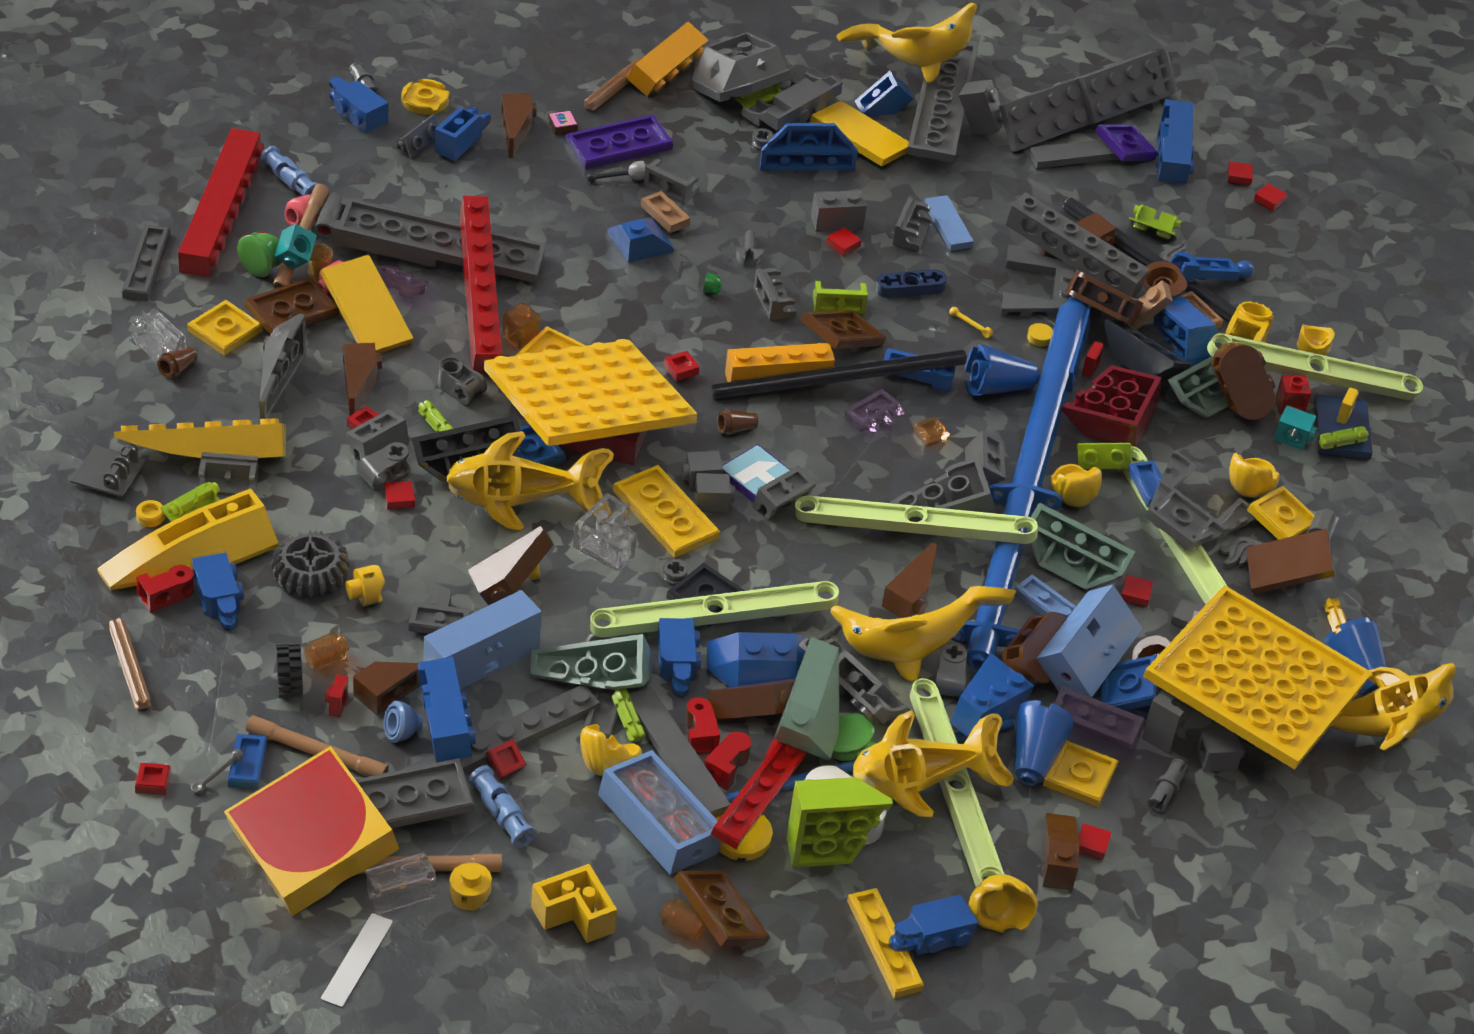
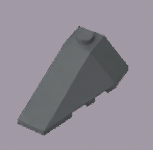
M298 314L276 326L271 335L267 336L264 340L263 351L265 352L259 398L260 419L268 418L306 355L304 314Z
M979 457L953 464L946 468V473L933 480L930 478L924 481L925 486L917 491H908L889 502L891 504L997 514ZM912 517L909 519V521L911 522H919L923 520L920 517Z

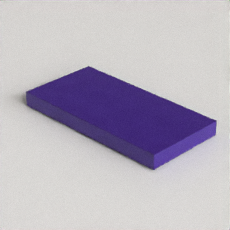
M654 115L566 134L565 140L584 169L673 149V141Z

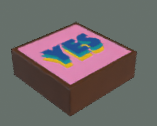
M571 110L548 113L547 120L555 135L578 131V123Z

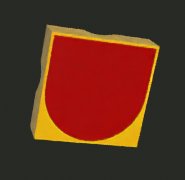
M331 746L224 811L233 832L253 861L262 867L271 887L291 916H294L329 894L346 879L364 872L399 850L391 827Z

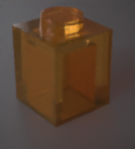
M522 302L503 312L502 336L518 349L525 347L539 334L540 315L526 303Z

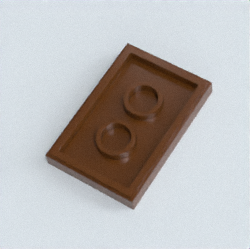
M311 277L247 298L244 305L270 335L276 326L298 314L305 315L306 327L338 316L340 311L334 301Z
M853 310L804 313L801 319L805 325L835 349L883 346L886 337Z
M1327 529L1246 547L1253 594L1335 576Z
M679 871L674 878L675 882L721 947L766 945L770 939L769 934L724 871Z

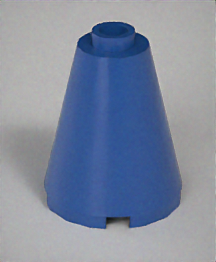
M977 344L978 347H973L967 357L965 372H969V381L965 380V386L971 396L1032 389L1040 379V371L1034 363L986 345Z
M1363 617L1339 625L1341 631L1335 635L1330 631L1324 638L1325 645L1367 670L1386 667L1379 627L1374 619L1371 622L1368 617ZM1368 680L1360 692L1365 696L1380 687Z
M1034 700L1026 701L1019 705L1016 713L1015 775L1025 785L1034 786L1044 781L1073 730V716L1056 704L1051 703L1049 708L1040 706L1042 701Z

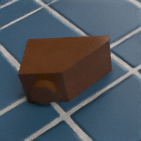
M375 661L368 667L360 669L353 676V696L375 715H379L392 702L401 700L421 686L418 663Z

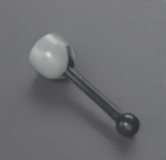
M636 161L625 171L603 174L589 173L587 180L594 182L596 179L629 175L633 180L642 181L645 176L644 161Z

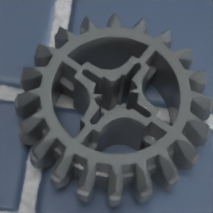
M309 530L308 534H302L298 531L296 537L288 535L287 540L280 541L278 548L274 550L272 560L273 576L275 581L279 582L281 588H287L289 594L297 592L299 597L304 594H309L311 598L314 594H319L323 597L325 591L333 593L335 587H341L343 580L347 579L349 568L348 552L346 547L342 546L340 540L333 539L332 534L324 536L322 531L318 534H312L311 530Z

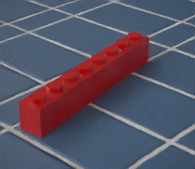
M231 128L178 251L179 272L210 277L213 267L218 266L219 253L225 249L226 236L232 232V221L238 217L239 204L244 203L245 189L250 188L252 173H256L258 158H260L264 151V143H261L260 132Z
M463 196L460 210V228L471 366L474 371L480 374H487L484 370L485 360L502 356L488 196Z

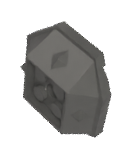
M746 32L705 47L701 57L696 60L692 84L694 90L722 102L735 96L754 93L789 80L796 74L795 65L789 63L778 46Z

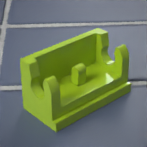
M815 281V289L813 290L814 312L853 310L857 314H865L868 297L866 283H860L861 290L821 289V281Z

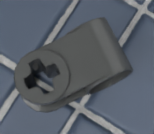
M445 357L439 362L438 387L454 397L459 403L467 405L472 401V397L487 391L488 387L485 378L462 363L458 358Z
M391 443L385 448L362 458L357 465L356 471L374 490L384 489V483L395 482L409 474L410 466L406 460L409 456V449L403 443Z
M949 642L942 647L935 678V684L940 695L960 698L964 692L967 650L960 643Z

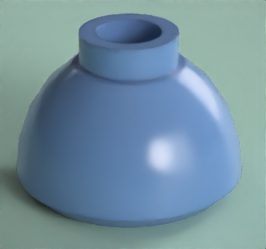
M392 702L385 712L384 731L392 743L406 741L415 732H420L423 727L422 716L416 714L415 710L404 702Z

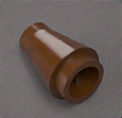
M192 347L166 352L158 359L157 366L164 377L175 378L190 364L197 361L198 356Z
M725 409L724 412H719L717 416L718 430L726 435L756 429L759 423L756 413Z

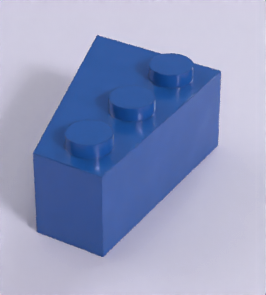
M1165 100L1157 133V152L1159 153L1157 156L1158 180L1186 184L1189 174H1193L1195 161L1192 160L1194 146H1192L1194 103Z
M1183 296L1172 297L1173 302L1154 316L1153 323L1165 343H1171L1175 350L1173 353L1192 364L1191 367L1212 357L1207 350V345L1214 335L1218 334L1217 326Z
M990 653L960 696L950 724L968 737L978 721L989 714H999L1003 723L1005 720L1016 716L1019 705L1028 701L1034 685L1027 681L1023 675L1015 672Z
M448 657L419 662L418 668L424 708L436 763L472 757L471 744H476L475 733L471 723L465 691L460 692L454 658Z

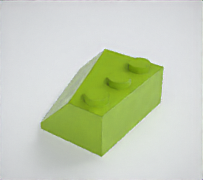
M857 777L795 781L786 835L792 868L852 864L866 844V836L871 828H877L881 822L880 815L882 812L889 810L892 806V799Z

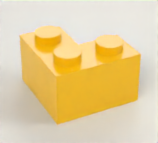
M590 864L533 884L531 908L544 930L573 920L586 943L615 933L617 909Z

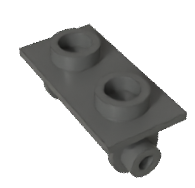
M435 114L421 121L417 127L403 138H399L395 145L396 149L399 152H408L410 159H413L435 142V128L438 127Z

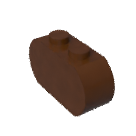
M1077 269L1065 291L1067 294L1131 326L1134 325L1144 305L1143 302Z
M1230 342L1221 346L1213 356L1212 367L1230 411L1243 418L1255 420L1264 417L1272 410L1276 400V395L1273 391L1275 383L1272 377L1265 371L1264 365H1266V361L1262 353L1240 342Z
M1049 612L1045 615L1030 617L1003 651V663L1015 672L1023 675L1034 686L1039 684L1044 686L1050 683V678L1036 658L1066 621V618L1058 612Z

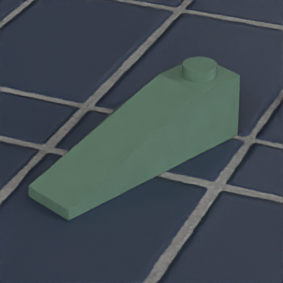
M643 634L531 650L530 675L534 678L611 690L641 687L652 677V651Z
M811 637L774 739L829 761L839 736V647Z

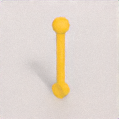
M952 307L949 310L951 316H957L982 332L985 338L993 335L990 327L984 328L960 313L957 307Z

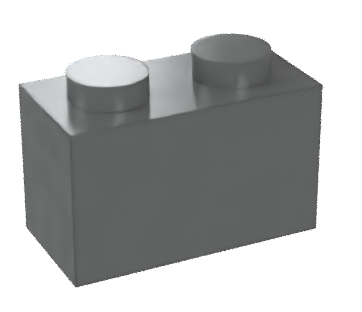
M992 79L967 82L958 96L973 135L999 132L1004 123L999 108L1001 105L999 93L994 87Z
M862 190L814 192L811 218L815 231L840 230L843 227L847 230L863 229L867 205Z

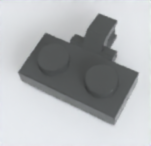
M440 589L437 603H413L409 620V631L426 634L433 633L470 615L471 609L456 608V606L451 605L452 590Z

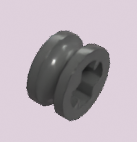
M767 129L755 130L752 134V147L761 151L762 147L774 134Z
M680 559L666 561L662 574L664 582L670 586L676 585L687 576L688 565Z

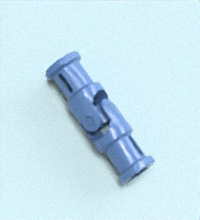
M269 146L262 152L260 156L261 163L266 167H270L274 175L287 184L292 191L298 192L302 196L312 194V190L318 183L312 182L309 175L302 171L289 157H284L280 154V150L276 146Z
M486 765L477 768L471 773L468 783L481 794V801L490 814L495 817L500 828L506 830L511 836L513 846L523 848L529 845L535 839L537 831L534 827L527 824L523 818V811L515 803L504 785L496 781L494 771Z

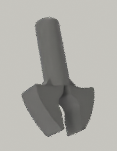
M748 230L745 233V248L736 247L735 256L742 266L745 265V259L748 256L753 259V267L757 266L763 258L764 250L755 249V232L753 230Z

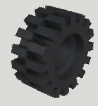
M300 643L276 645L279 698L303 697Z

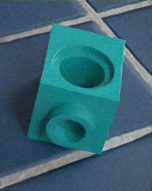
M298 224L282 230L275 258L291 268H298L308 263L317 235Z
M1286 406L1279 420L1274 440L1304 450L1307 441L1313 442L1318 429L1314 427L1316 416Z

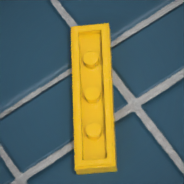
M874 888L849 894L847 902L893 998L922 992L924 983L908 951L898 953L889 945L890 937L895 934V924L878 889Z

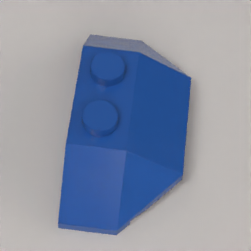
M786 123L762 147L759 168L760 170H855L858 150L835 123Z
M738 632L708 641L707 671L728 688L788 679L795 680L805 651L799 644L805 637L787 633Z

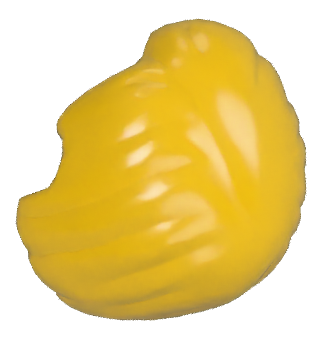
M1237 452L1232 456L1229 466L1230 482L1240 495L1248 498L1263 497L1277 487L1280 476L1270 462L1260 458L1243 459L1242 455H1238Z
M1067 464L1059 467L1051 476L1052 491L1059 493L1062 497V502L1068 506L1084 507L1097 497L1101 489L1102 472L1097 467L1086 471L1078 465Z
M598 724L588 725L581 731L580 745L584 763L590 772L596 775L603 776L605 769L642 754L641 747L636 744H620L613 735L606 739L605 734L600 732Z
M998 874L987 877L975 888L970 896L968 907L977 919L979 926L1004 933V930L1015 928L1019 931L1025 930L1036 915L1038 900L1033 890L1021 880L1006 874Z

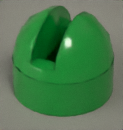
M707 272L703 292L716 294L722 288V280L719 276Z

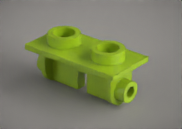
M782 82L754 93L735 96L734 98L741 105L749 109L756 105V100L758 99L765 103L772 101L775 95L782 92L779 89Z
M1143 204L1140 206L1135 205L1133 214L1136 217H1129L1131 223H1134V228L1147 232V229L1157 231V236L1167 240L1170 237L1177 238L1174 229L1179 230L1182 223L1181 220H1178L1177 216L1161 212L1159 220L1154 219L1157 213L1156 209Z
M1131 443L1077 444L1078 464L1083 469H1091L1093 467L1099 469H1128L1129 464L1132 463L1133 446H1131Z
M206 482L165 504L160 509L172 522L201 507L219 501L217 493L220 492V488L216 482Z

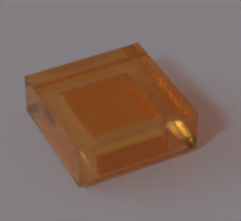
M937 417L913 424L912 431L925 447L946 441L949 438V432Z

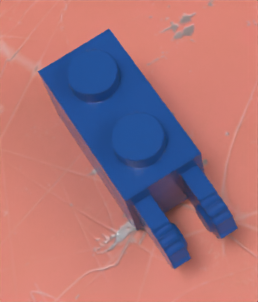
M334 77L329 80V85L333 88L329 93V97L334 102L335 110L350 120L355 126L367 133L388 122V102L361 81L348 83L340 77Z
M474 106L468 110L459 107L435 128V153L456 161L482 137V130L486 128L491 120L490 113L484 112L479 116L478 108Z
M226 552L192 558L193 580L204 615L211 618L218 617L220 626L224 629L231 630L237 627L238 618L236 613L240 612V600H244L242 584L235 581L237 579L235 563H229Z
M659 618L657 635L659 676L664 680L671 681L672 690L675 695H687L690 688L689 681H694L695 670L701 669V652H696V648H699L700 632L699 630H694V619Z
M961 894L914 905L909 918L902 922H897L895 925V934L890 937L889 945L898 953L914 949L917 955L929 952L936 953L953 946H964L971 941L978 921Z

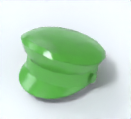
M257 232L242 237L238 242L237 251L245 269L257 277L268 276L272 268L282 263L281 260L275 258L279 239L268 233Z
M857 713L839 717V736L832 757L840 761L855 760L863 750L875 745L876 742L872 738L874 733L873 722L867 716Z

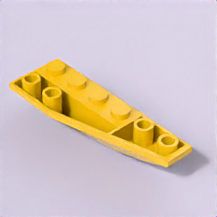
M277 418L260 419V424L252 425V420H233V426H222L221 421L205 422V427L194 428L193 422L177 423V429H166V424L149 425V430H138V425L121 426V431L114 432L115 438L145 448L176 455L201 458L202 452L257 456L258 458L286 457V424L279 423Z
M250 488L201 507L155 530L100 566L98 573L110 590L137 586L136 577L145 573L151 578L168 572L170 568L176 565H185L192 569V558L226 552L229 563L238 564L278 548L279 543L264 504Z

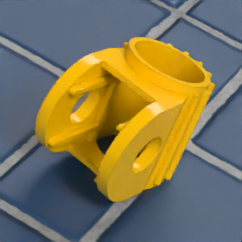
M1251 301L1243 302L1237 307L1225 334L1266 343L1274 317L1272 315L1273 312L1265 307L1264 304L1261 305Z

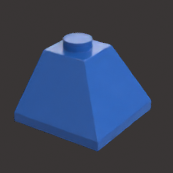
M654 218L634 220L608 228V234L628 263L674 252V247Z

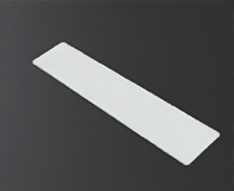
M374 913L370 915L323 993L322 1000L340 1007L344 1005L390 928L392 920Z

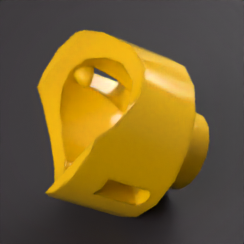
M1303 324L1297 340V347L1301 351L1326 356L1330 352L1335 333L1332 328Z
M370 565L354 569V579L346 581V591L349 599L359 598L363 606L381 602L383 599L380 593L385 580L378 565Z
M478 863L461 864L453 870L450 876L449 891L451 899L456 907L463 910L474 911L481 907L491 894L492 876L490 871Z

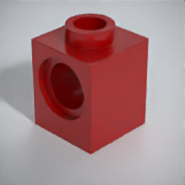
M1281 376L1276 393L1279 415L1283 414L1286 406L1306 412L1311 397L1307 376Z

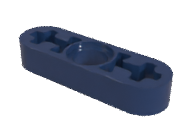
M936 269L885 273L877 277L875 291L879 296L885 298L938 294L945 290L947 275ZM905 282H914L917 285H908Z

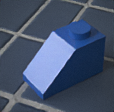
M889 71L859 96L855 102L860 112L870 117L896 114L914 98L907 85Z

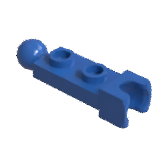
M1176 252L1170 262L1180 269L1186 282H1194L1195 278L1199 280L1217 279L1220 281L1238 280L1239 278L1246 280L1254 273L1253 264L1246 260L1240 261L1235 265L1231 259L1193 257L1188 252Z

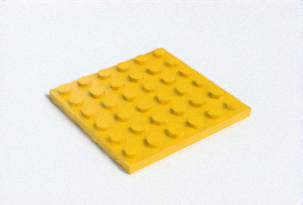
M619 339L616 342L610 343L597 342L589 346H570L568 349L561 350L547 349L544 352L521 353L518 356L511 357L498 356L495 359L485 360L484 363L486 373L547 446L697 423L698 413L630 340Z
M1224 585L1146 668L1143 677L1295 770L1366 684L1372 672Z

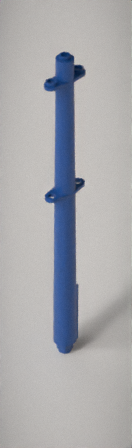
M1073 296L1058 310L1012 483L992 484L989 486L993 502L1005 505L1003 513L1005 515L1031 518L1039 503L1053 510H1058L1062 505L1063 500L1059 493L1041 487L1063 414L1061 406L1066 403L1068 393L1073 392L1090 329L1091 307H1088L1089 304ZM995 491L1001 492L1002 495H1001V496L995 495L994 492H995ZM1047 499H1054L1056 502L1050 503ZM1026 527L1018 530L1022 533H1028ZM996 541L985 587L1012 589L1025 544ZM1007 604L1000 606L980 605L975 621H967L951 639L956 642H969L966 663L970 667L979 670L990 653L995 656L997 647H1007L1020 629L1001 625Z

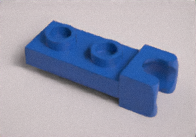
M887 348L884 360L919 355ZM956 366L896 374L894 376L932 384V388L950 391Z

